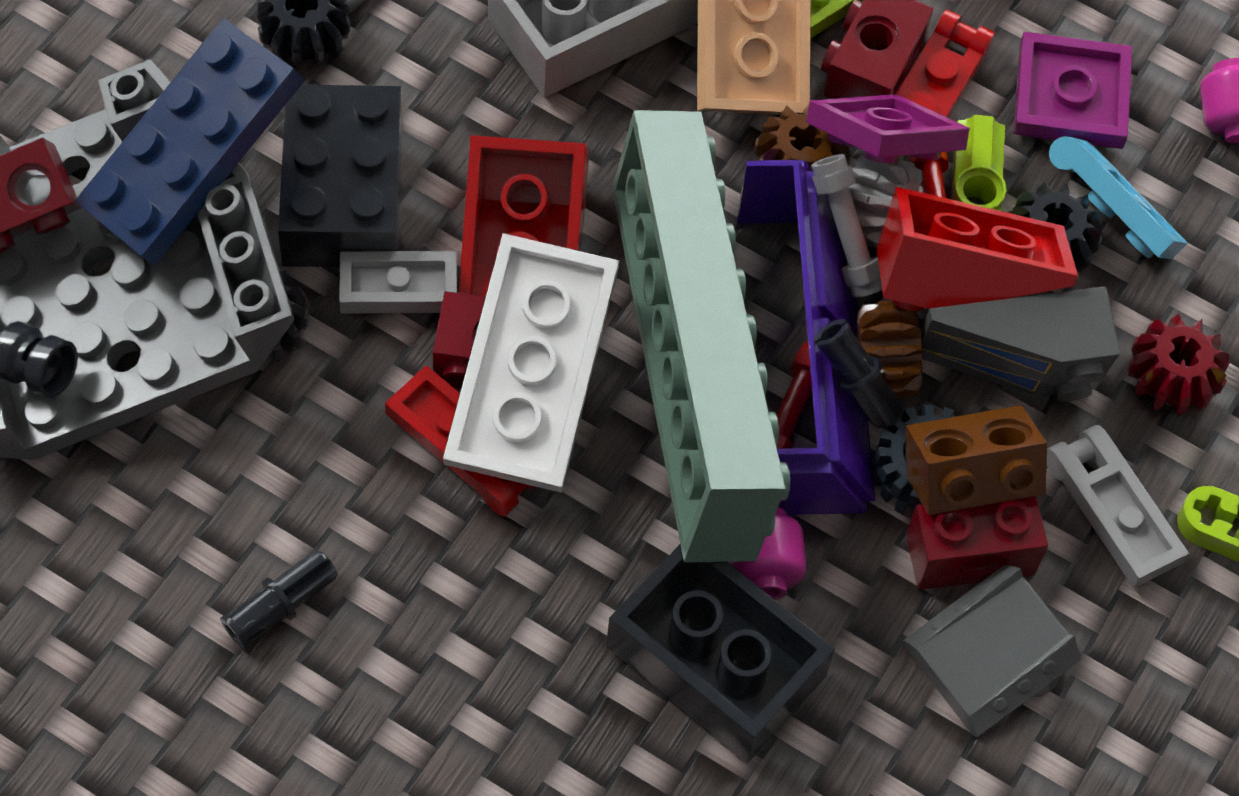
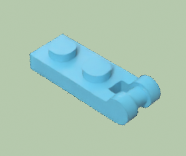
M1067 136L1060 137L1052 143L1049 150L1052 164L1058 169L1076 172L1092 188L1088 193L1089 200L1107 217L1112 218L1117 214L1130 228L1125 234L1127 239L1144 256L1151 258L1155 254L1158 258L1173 259L1188 244L1091 143Z

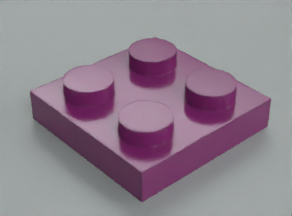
M1023 31L1019 45L1013 134L1051 140L1067 136L1088 141L1095 146L1123 149L1128 138L1132 46Z
M897 94L810 100L806 123L827 132V139L829 141L858 147L864 150L863 156L866 159L879 163H895L898 161V156L912 155L922 159H939L942 152L966 150L970 131L969 127Z

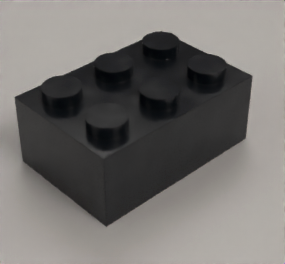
M302 84L285 105L278 224L282 267H340V252L398 251L402 150L401 86Z
M681 544L609 617L606 641L608 649L747 764L826 678L835 651L833 646L728 562H684Z

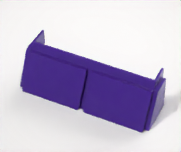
M746 161L737 223H798L817 448L777 449L779 462H785L790 473L789 495L786 500L780 501L778 507L784 509L787 515L867 513L866 502L876 500L868 418L852 394L845 393L839 388V375L823 351L814 342V338L820 329L838 319H845L857 338V299L852 296L850 288L846 286L841 269L848 265L827 195L817 194L812 179L814 173L806 161Z

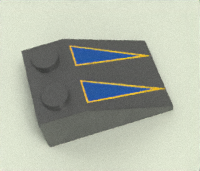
M1106 286L931 308L920 329L923 360L1037 397L1057 395V400L1074 401L1090 396L1092 390L1096 389L1120 355Z

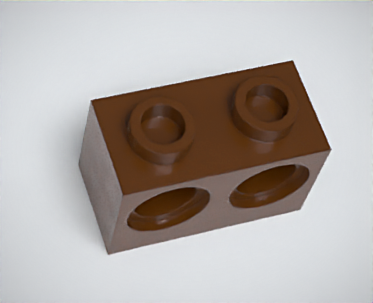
M1023 405L906 425V476L928 515L1046 494L1047 442Z

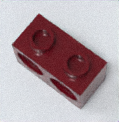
M43 137L0 155V254L16 245L13 237L35 229L37 235L55 231L70 223L67 214L82 208L75 202L77 198L55 144ZM37 175H45L50 182L49 196L43 203L31 206L25 198V187L31 178Z

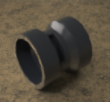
M21 321L10 323L2 330L0 334L1 379L15 384L26 382V386L30 391L47 398L59 396L68 387L73 379L78 362L77 348L73 342L54 335L43 337L39 328Z

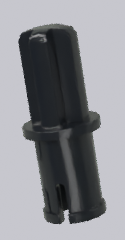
M838 319L825 325L816 334L814 342L823 351L839 375V388L845 393L852 394L873 426L881 428L886 425L889 427L897 422V418L903 413V406L880 373L882 364L879 359L867 354L845 319Z
M314 551L274 581L267 577L262 581L263 588L220 618L223 627L242 650L246 649L249 644L284 618L288 620L294 619L297 616L296 608L333 582L338 575L334 564L323 552Z

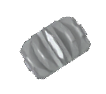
M862 154L857 159L855 168H852L856 183L849 186V190L868 248L873 249L877 247L895 188L901 187L923 193V187L920 186L922 181L921 170L917 169L913 162L905 160L904 156H898V161L895 163H879L866 159Z

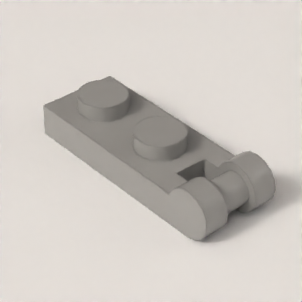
M1094 425L1080 432L1079 440L1069 445L1061 441L1047 448V467L1057 480L1064 483L1133 588L1184 563L1189 552L1112 439L1100 425ZM1090 461L1093 464H1097L1099 469L1088 473L1082 464Z

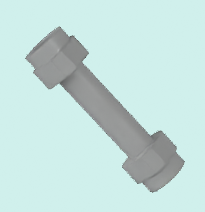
M844 154L830 156L811 165L814 173L812 179L818 195H827L848 265L841 269L846 286H849L853 297H862L882 290L878 257H870L849 190V186L856 183L851 165L847 164Z

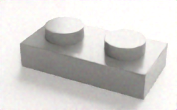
M456 251L340 252V314L440 313L444 291L457 293Z

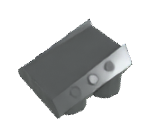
M1006 564L903 640L905 649L974 737H979L988 729H993L1006 721L1010 713L1029 698L1042 697L1053 690L1062 674L1081 660L1075 635L1068 634L1023 578L1021 568Z

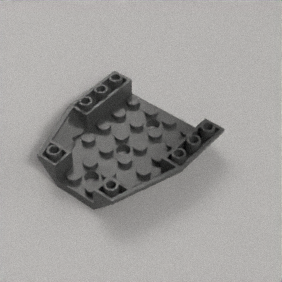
M151 59L99 79L98 82L106 109L11 147H8L0 136V155L39 138L47 139L55 144L68 177L80 168H90L83 181L72 185L78 197L171 82ZM240 163L236 165L221 185L214 187L207 194L205 205L155 266L129 247L83 207L67 214L70 223L55 231L37 235L35 229L13 237L16 245L0 254V334L10 323L16 321L27 323L39 328L43 337L54 335L73 342L77 348L78 362L70 384L59 396L54 398H47L30 391L26 386V382L15 384L0 378V458L35 460L259 370L295 319L251 178ZM37 175L31 178L25 187V198L31 206L43 203L50 193V182L45 175ZM104 258H115L111 269L107 273L96 277L90 276L93 266L98 261ZM133 351L141 352L138 363L132 369L125 372L115 371L116 364L123 355Z

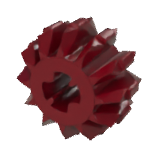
M1179 313L1170 319L1168 325L1156 318L1153 323L1149 324L1145 334L1141 333L1134 340L1131 347L1132 357L1127 366V376L1138 379L1135 386L1136 396L1151 394L1155 397L1153 400L1154 411L1168 403L1172 405L1178 417L1186 413L1190 405L1201 412L1203 408L1209 405L1212 397L1220 394L1227 382L1225 372L1230 364V354L1218 350L1222 343L1221 334L1206 336L1202 333V319L1190 327L1184 324Z

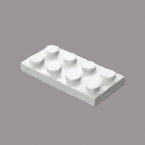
M503 233L443 456L444 465L562 493L619 269V260Z

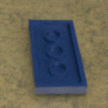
M223 18L75 199V202L140 256L155 266L205 205L207 194L214 187L223 183L306 79L293 67Z

